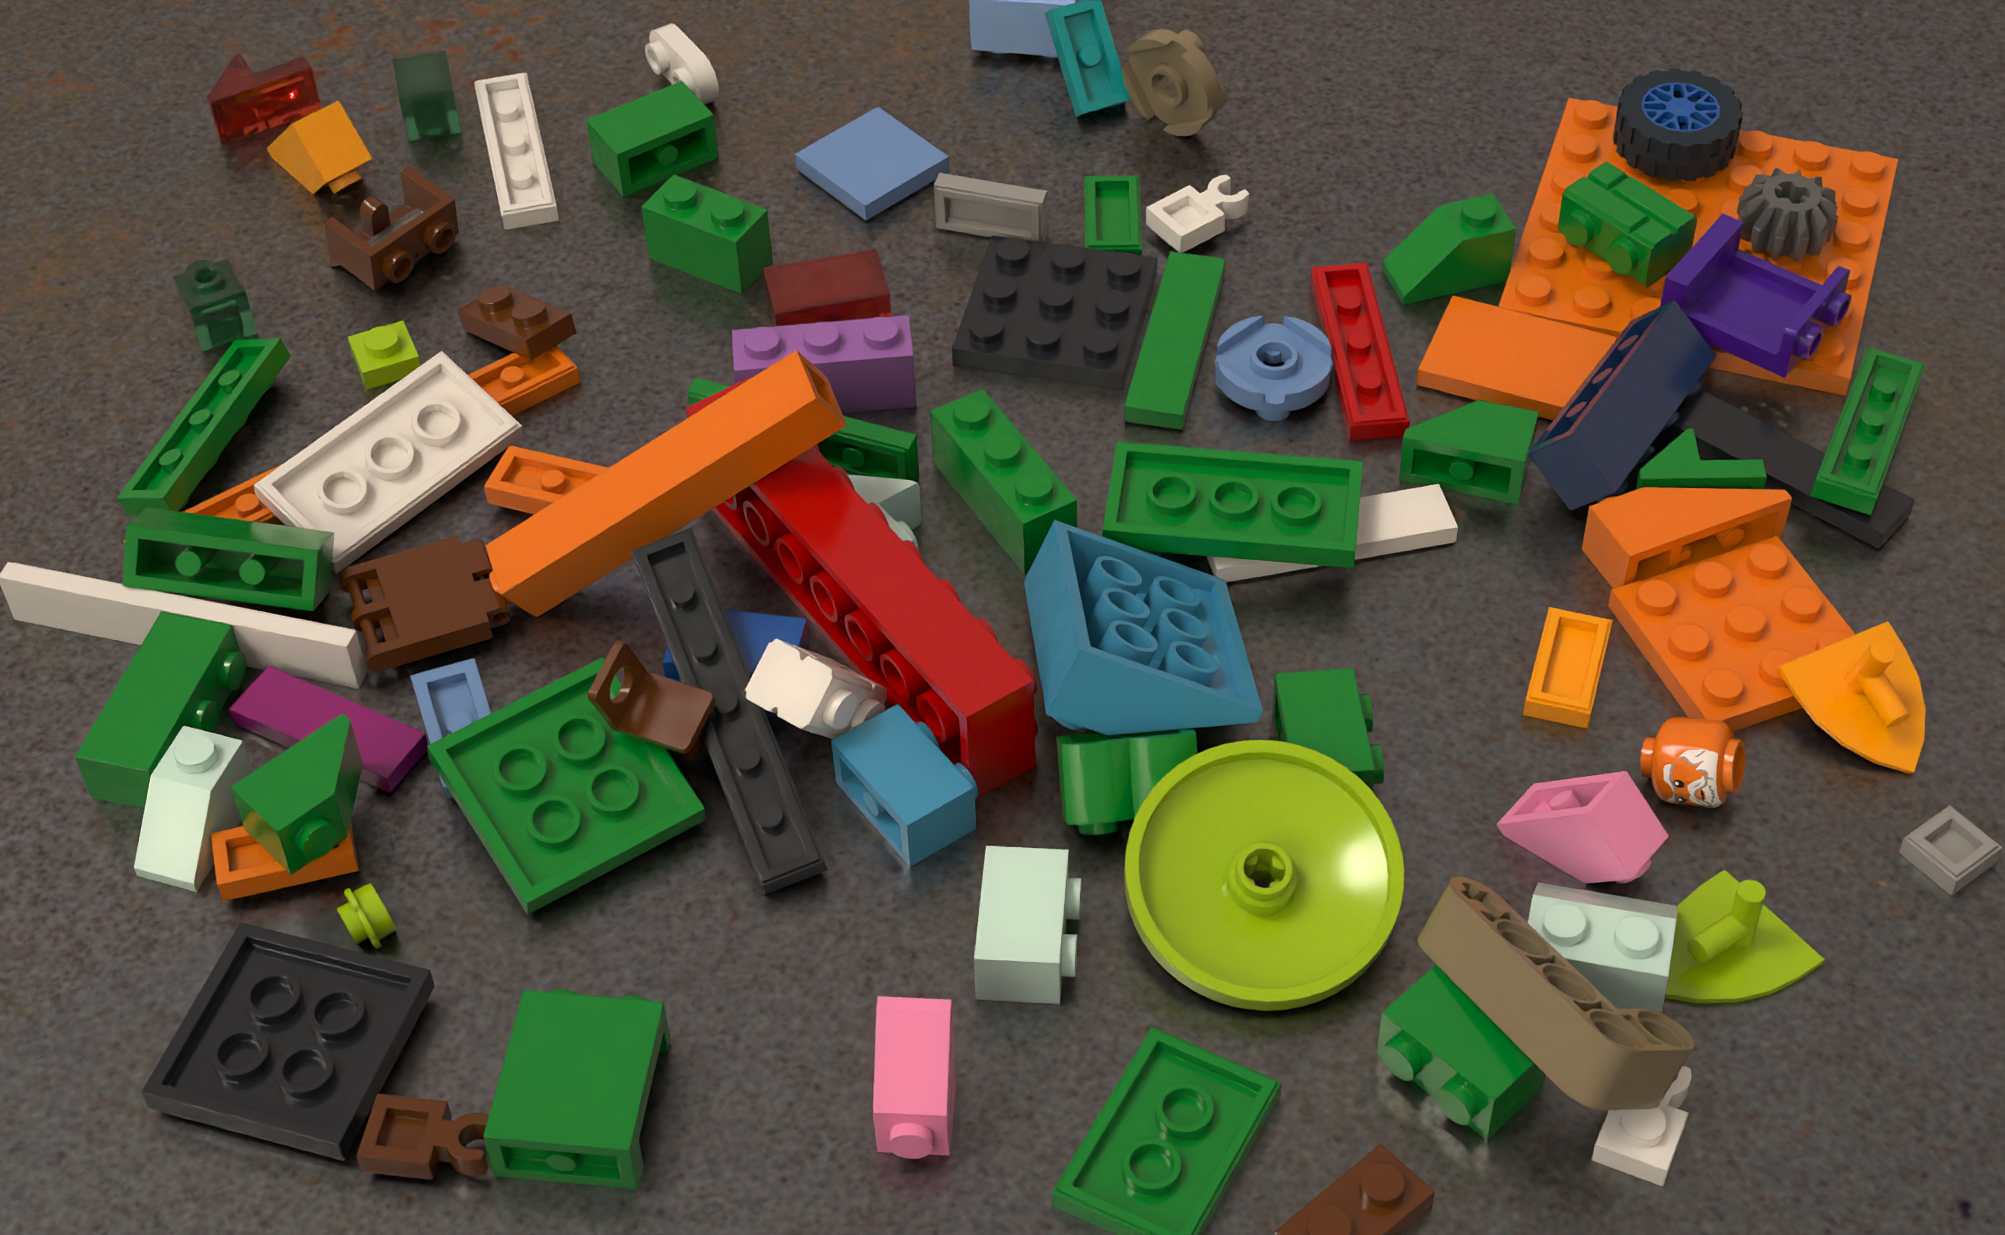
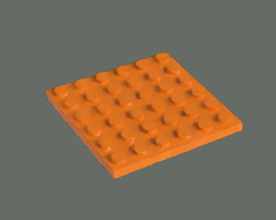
M1568 98L1498 307L1619 337L1631 320L1660 307L1665 278L1670 273L1668 270L1664 277L1647 288L1628 275L1616 273L1606 261L1583 246L1571 244L1557 229L1562 195L1566 187L1583 176L1587 178L1589 172L1606 161L1625 172L1629 177L1635 178L1695 215L1698 220L1692 247L1722 214L1738 220L1739 214L1736 212L1739 198L1743 195L1745 187L1752 184L1755 174L1771 176L1775 168L1781 169L1786 174H1794L1800 169L1802 176L1806 178L1822 177V186L1836 191L1835 201L1838 207L1836 213L1838 221L1835 233L1831 234L1830 241L1822 247L1820 254L1808 255L1804 253L1799 262L1794 261L1789 256L1780 255L1774 261L1772 253L1768 251L1754 253L1752 252V243L1740 239L1738 249L1821 285L1837 266L1850 270L1845 290L1846 293L1852 296L1849 309L1842 322L1836 328L1830 325L1826 328L1821 343L1813 357L1809 361L1801 358L1786 378L1710 344L1708 345L1716 357L1708 368L1846 396L1898 159L1880 156L1874 152H1858L1826 146L1815 141L1804 142L1772 136L1761 131L1740 130L1733 160H1729V165L1724 170H1718L1715 172V175L1708 178H1696L1695 181L1677 179L1669 181L1658 176H1648L1643 174V171L1640 169L1632 168L1627 164V160L1624 157H1620L1616 152L1617 145L1613 144V133L1618 107L1605 105L1594 100L1584 101Z

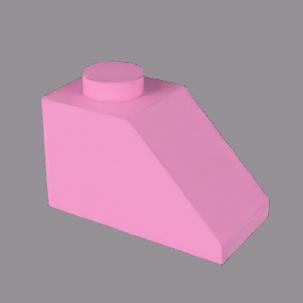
M1627 771L1535 783L1496 824L1505 837L1584 884L1616 881V883L1623 884L1635 880L1649 869L1652 863L1650 858L1669 837Z
M878 996L873 1118L877 1152L894 1153L897 1156L909 1159L923 1158L927 1155L950 1156L957 1086L952 1000Z

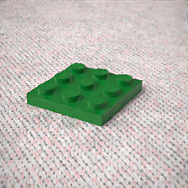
M604 657L427 745L428 757L527 915L705 821L704 806L666 749L662 746L612 730L588 699V691L605 661ZM616 675L611 683V700L618 695L622 687Z

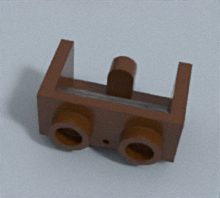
M410 166L401 171L405 203L389 214L388 206L376 197L370 196L365 199L360 207L363 232L359 235H356L333 217L324 222L331 267L343 266L373 290H377L388 281L394 283L403 281L409 276L417 261L432 251L436 254L445 252L453 244L456 235L459 233L455 199Z

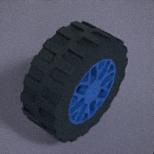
M1681 69L1651 71L1648 75H1640L1634 78L1633 83L1627 84L1622 89L1614 126L1613 144L1617 145L1616 152L1620 157H1624L1627 160L1629 166L1634 169H1640L1643 171V174L1648 176H1658L1669 181H1675V179L1695 181L1696 178L1700 177L1708 178L1715 175L1716 171L1724 170L1729 165V160H1733L1743 119L1742 103L1739 98L1734 96V91L1729 86H1724L1720 83V80L1712 76L1702 75L1701 72L1693 70L1691 72L1681 71Z

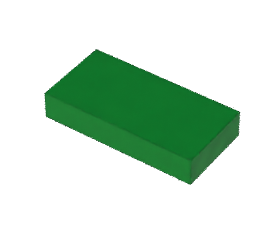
M1084 176L1085 248L1142 255L1139 176Z

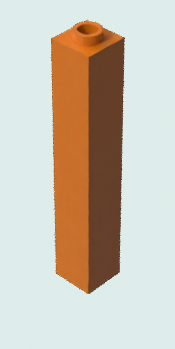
M795 350L485 546L493 569L489 573V579L494 591L500 593L507 604L514 603L537 618L633 558L632 550L668 537L844 428L847 424L828 378L800 352Z

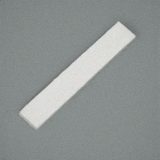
M7 562L0 573V586L14 620L141 645L160 612H166L232 625L240 652L245 656L247 667L265 670L268 666H272L292 676L356 689L360 688L368 673L357 633L353 629L156 590L126 587L120 583L14 562Z

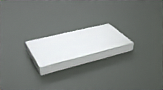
M441 351L254 484L255 495L286 526L334 532L331 570L337 574L489 462L509 445L522 437V425Z

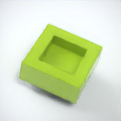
M404 321L375 327L369 331L347 337L352 356L366 390L402 380L421 366L419 355Z

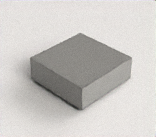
M1949 805L1904 837L1899 853L1952 896L1996 864L2003 847Z

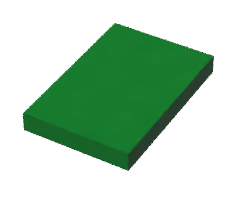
M1151 1027L1053 1189L1052 1206L1114 1235H1203L1281 1097L1282 1083Z

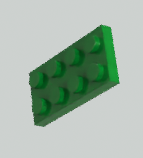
M1117 441L1102 537L1142 551L1354 568L1363 461Z

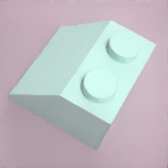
M1538 882L1532 897L1528 924L1616 1008L1649 1009L1662 1014L1677 919V906Z

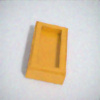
M1549 607L1525 700L1523 715L1588 729L1613 620Z

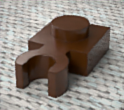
M377 1094L357 1153L362 1172L433 1180L438 1162L441 1161L451 1163L455 1170L467 1176L487 1174L488 1163L485 1152L465 1147L474 1140H484L483 1136L489 1115L474 1112L462 1115L452 1121L448 1101Z

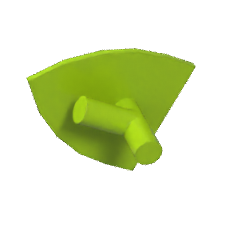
M1723 870L1700 885L1677 906V919L1665 998L1697 1004L1737 1003L1771 995L1799 981L1824 964L1825 959L1763 904L1766 890L1761 883L1754 880H1745L1739 883L1731 874Z

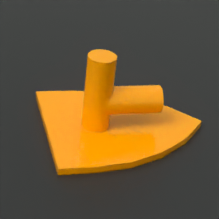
M1888 621L1782 664L1777 668L1794 697L1814 723L1839 744L1875 764L1910 775L1914 773L1924 743L1926 708L1919 676L1904 645Z

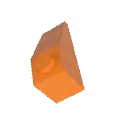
M1643 487L1620 496L1608 497L1595 505L1589 506L1582 550L1614 589L1773 536H1778L1782 541L1792 497L1786 490Z

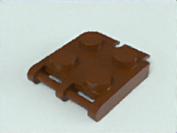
M454 536L344 568L339 573L338 580L341 589L346 593H350L355 608L351 613L353 626L357 631L363 632L368 648L364 652V659L369 670L374 672L383 671L493 638L492 628L505 625L511 620L504 597L500 593L495 592L491 585L489 573L493 569L482 540H472L460 544L458 536ZM368 589L372 603L366 604L362 590ZM381 628L385 642L379 643L375 629Z

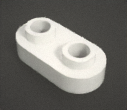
M670 23L650 32V43L645 46L647 60L656 74H663L672 85L683 81L704 105L719 98V85L711 63L705 54L675 24Z

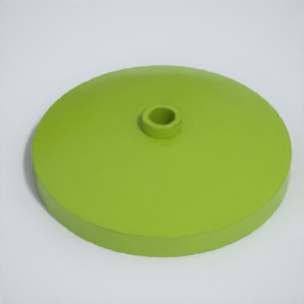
M1271 740L1238 741L1216 746L1190 757L1167 773L1153 787L1136 814L1129 833L1124 867L1125 895L1134 926L1143 943L1160 965L1179 982L1211 1000L1229 1006L1262 1011L1286 1010L1316 1003L1338 993L1359 978L1377 959L1391 935L1402 903L1404 891L1403 854L1398 835L1384 806L1373 791L1345 766L1315 750L1296 744ZM1254 880H1263L1270 886L1269 888L1258 887L1255 885Z

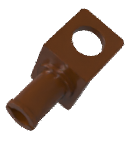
M616 641L613 644L588 691V699L612 730L662 746L672 759L677 755L679 761L691 760L702 751L705 741L701 730L715 705V697L709 691L647 672L628 644ZM623 667L624 680L618 695L611 700V683L617 671Z

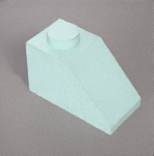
M187 726L182 727L150 777L134 864L137 876L195 892L198 891L214 865L211 833L236 828L241 822L230 787L253 772L242 740Z

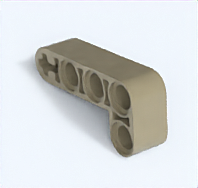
M1457 876L1450 879L1417 938L1418 944L1424 953L1565 1094L1592 1109L1635 1110L1657 1108L1694 1048L1695 1042L1689 1032L1666 1015L1649 1009L1616 1008L1497 893L1470 878Z

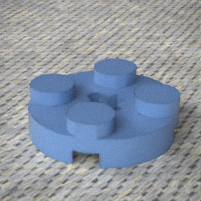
M1264 316L1244 319L1228 328L1219 339L1214 370L1215 384L1237 404L1256 410V413L1262 419L1268 421L1283 420L1290 415L1291 411L1304 408L1316 402L1331 386L1333 371L1331 345L1328 338L1317 327L1298 318L1283 316V324H1264ZM1263 362L1269 363V364H1277V363L1284 362V365H1283V366H1278V367H1272V366H1267V365L1263 364Z

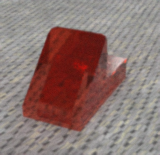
M238 53L232 58L206 97L217 137L222 145L322 109L312 67L304 56L253 73L242 55Z

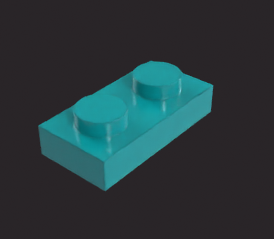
M1083 0L1046 12L1045 16L1075 116L1079 117L1130 101L1131 98L1123 81L1122 68L1102 1Z

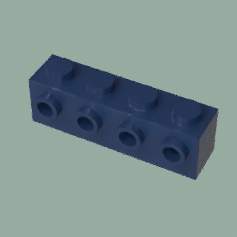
M1675 300L1629 322L1528 452L1530 458L1570 510L1593 501L1599 503L1608 497L1622 494L1629 485L1626 478L1632 469L1644 462L1653 453L1655 448L1652 442L1657 435L1670 427L1678 419L1680 414L1677 408L1684 399L1694 394L1703 385L1704 380L1701 376L1716 355Z

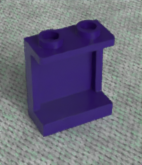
M1722 214L1666 276L1660 307L1675 300L1708 344L1786 378L1801 358L1809 361L1813 357L1821 343L1826 328L1829 325L1836 328L1844 319L1852 298L1850 294L1845 292L1850 270L1837 266L1821 285L1739 250L1744 222Z

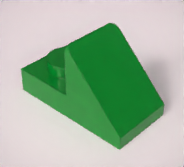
M1688 428L1639 470L1636 490L1643 487L1764 489L1767 476L1763 459L1700 460L1694 429Z

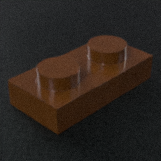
M503 284L483 290L478 294L476 300L458 310L465 331L530 360L537 358L577 333L571 313Z
M1379 1144L1276 1229L1275 1235H1400L1432 1208L1435 1191L1387 1148Z

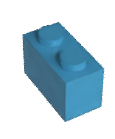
M898 704L831 741L836 783L909 867L976 829L975 799L978 798V788L972 775L962 764L957 763L953 765L941 752L939 744L930 728L923 722L916 724Z

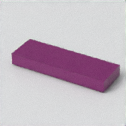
M268 666L229 708L234 724L288 748L343 713L351 720L363 766L360 780L389 793L393 791L428 750V741L424 732L272 666Z

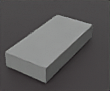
M939 173L934 183L936 228L986 237L994 235L1045 242L1048 235L1047 191Z

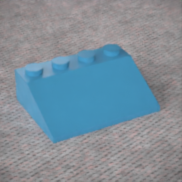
M1054 520L1024 580L1046 715L1053 717L1058 723L1073 730L1087 728L1105 735L1258 723L1263 714V709L1224 579Z

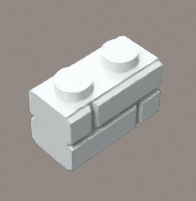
M775 639L772 643L769 642L745 689L746 699L769 712L776 713L778 717L802 730L831 739L841 736L884 712V703L888 697L886 696L887 688L865 676L857 674L841 663L779 639Z

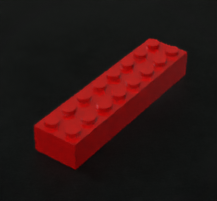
M750 378L687 407V418ZM817 444L711 509L857 674L865 676L887 688L886 696L888 697L884 703L887 709L898 704L916 724L918 722L925 723L933 732L941 752L952 764L960 763L967 768L977 785L978 798L1036 766L1035 736L1038 735V725L1034 716V694L1037 692V683L1029 666L1020 658L1013 659L998 643L997 637L988 622L983 618L975 619L961 604L953 585L945 578L939 580L928 569L917 547L911 541H902L889 527L882 510L873 502L867 504L854 490L853 484L845 470L840 466L833 467L821 455Z

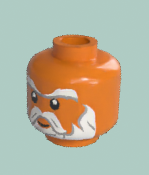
M1671 717L1662 723L1655 738L1647 737L1641 751V773L1643 777L1652 778L1656 795L1667 803L1715 808L1725 802L1730 793L1737 794L1742 787L1746 767L1745 744L1742 740L1735 739L1732 729L1724 722Z

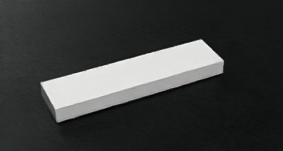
M527 73L475 81V90L504 230L559 221Z
M1435 484L1360 497L1355 560L1456 542L1458 526L1440 485ZM1206 556L1213 576L1224 579L1226 583L1319 566Z

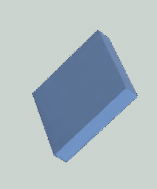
M876 107L795 154L797 170L864 220L872 218L937 179L939 173L946 174L950 172L949 156L880 107Z

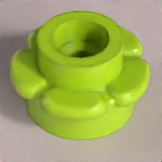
M368 883L354 892L350 888L346 889L344 894L348 903L337 908V911L356 945L370 938L374 948L382 947L379 940L395 932L397 929L371 883Z

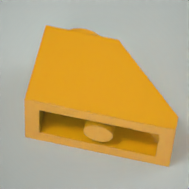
M339 100L292 123L267 147L271 157L312 194L328 186L333 194L347 189L363 179L359 170L372 160L371 155Z

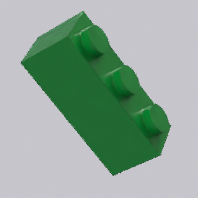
M981 389L930 411L933 463L1021 572L1026 575L1054 520L1077 528V499L984 389Z
M147 507L126 524L122 586L314 611L330 592L334 532Z
M160 612L74 756L91 798L145 809L151 774L182 727L187 726L211 733L215 732L221 709L232 690H237L242 684L246 671V659L244 654L240 652L232 625Z

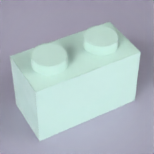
M986 846L974 954L976 1000L1060 1004L1062 976L1075 977L1077 965V935L1066 934L1067 919L1080 920L1082 878H1069V850Z

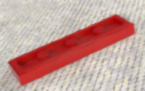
M1368 263L1311 267L1310 284L1322 333L1328 338L1331 345L1332 373L1349 441L1404 437L1405 430L1410 426V419Z

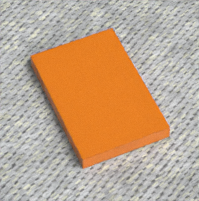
M1452 296L1418 368L1416 385L1476 401L1482 400L1538 411V417L1554 420L1618 337Z

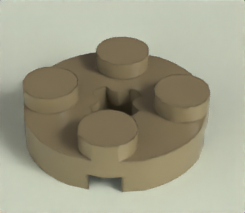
M1154 29L1145 33L1129 46L1126 54L1130 53L1129 62L1122 67V77L1128 95L1139 112L1148 120L1156 115L1160 120L1169 124L1163 129L1164 131L1176 136L1193 135L1213 120L1217 111L1227 102L1226 91L1219 83L1212 64L1204 54V45L1201 39L1195 33L1183 30L1177 34L1167 29ZM1166 76L1170 78L1174 84H1170Z

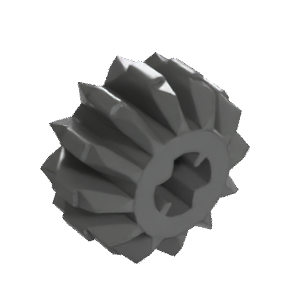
M1775 168L1771 176L1755 174L1752 184L1745 187L1744 193L1740 196L1736 212L1739 214L1738 220L1744 222L1740 239L1751 242L1752 252L1754 253L1763 251L1772 253L1774 261L1780 255L1789 256L1796 262L1801 260L1804 253L1819 255L1822 247L1830 241L1831 234L1835 233L1838 216L1836 215L1838 207L1835 201L1836 191L1823 187L1822 177L1806 178L1802 176L1800 169L1794 174H1786L1779 168Z

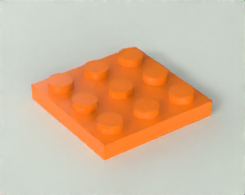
M1773 536L1611 589L1608 604L1612 613L1689 718L1724 722L1733 732L1802 709L1803 707L1794 697L1777 668L1782 664L1855 635L1778 536Z

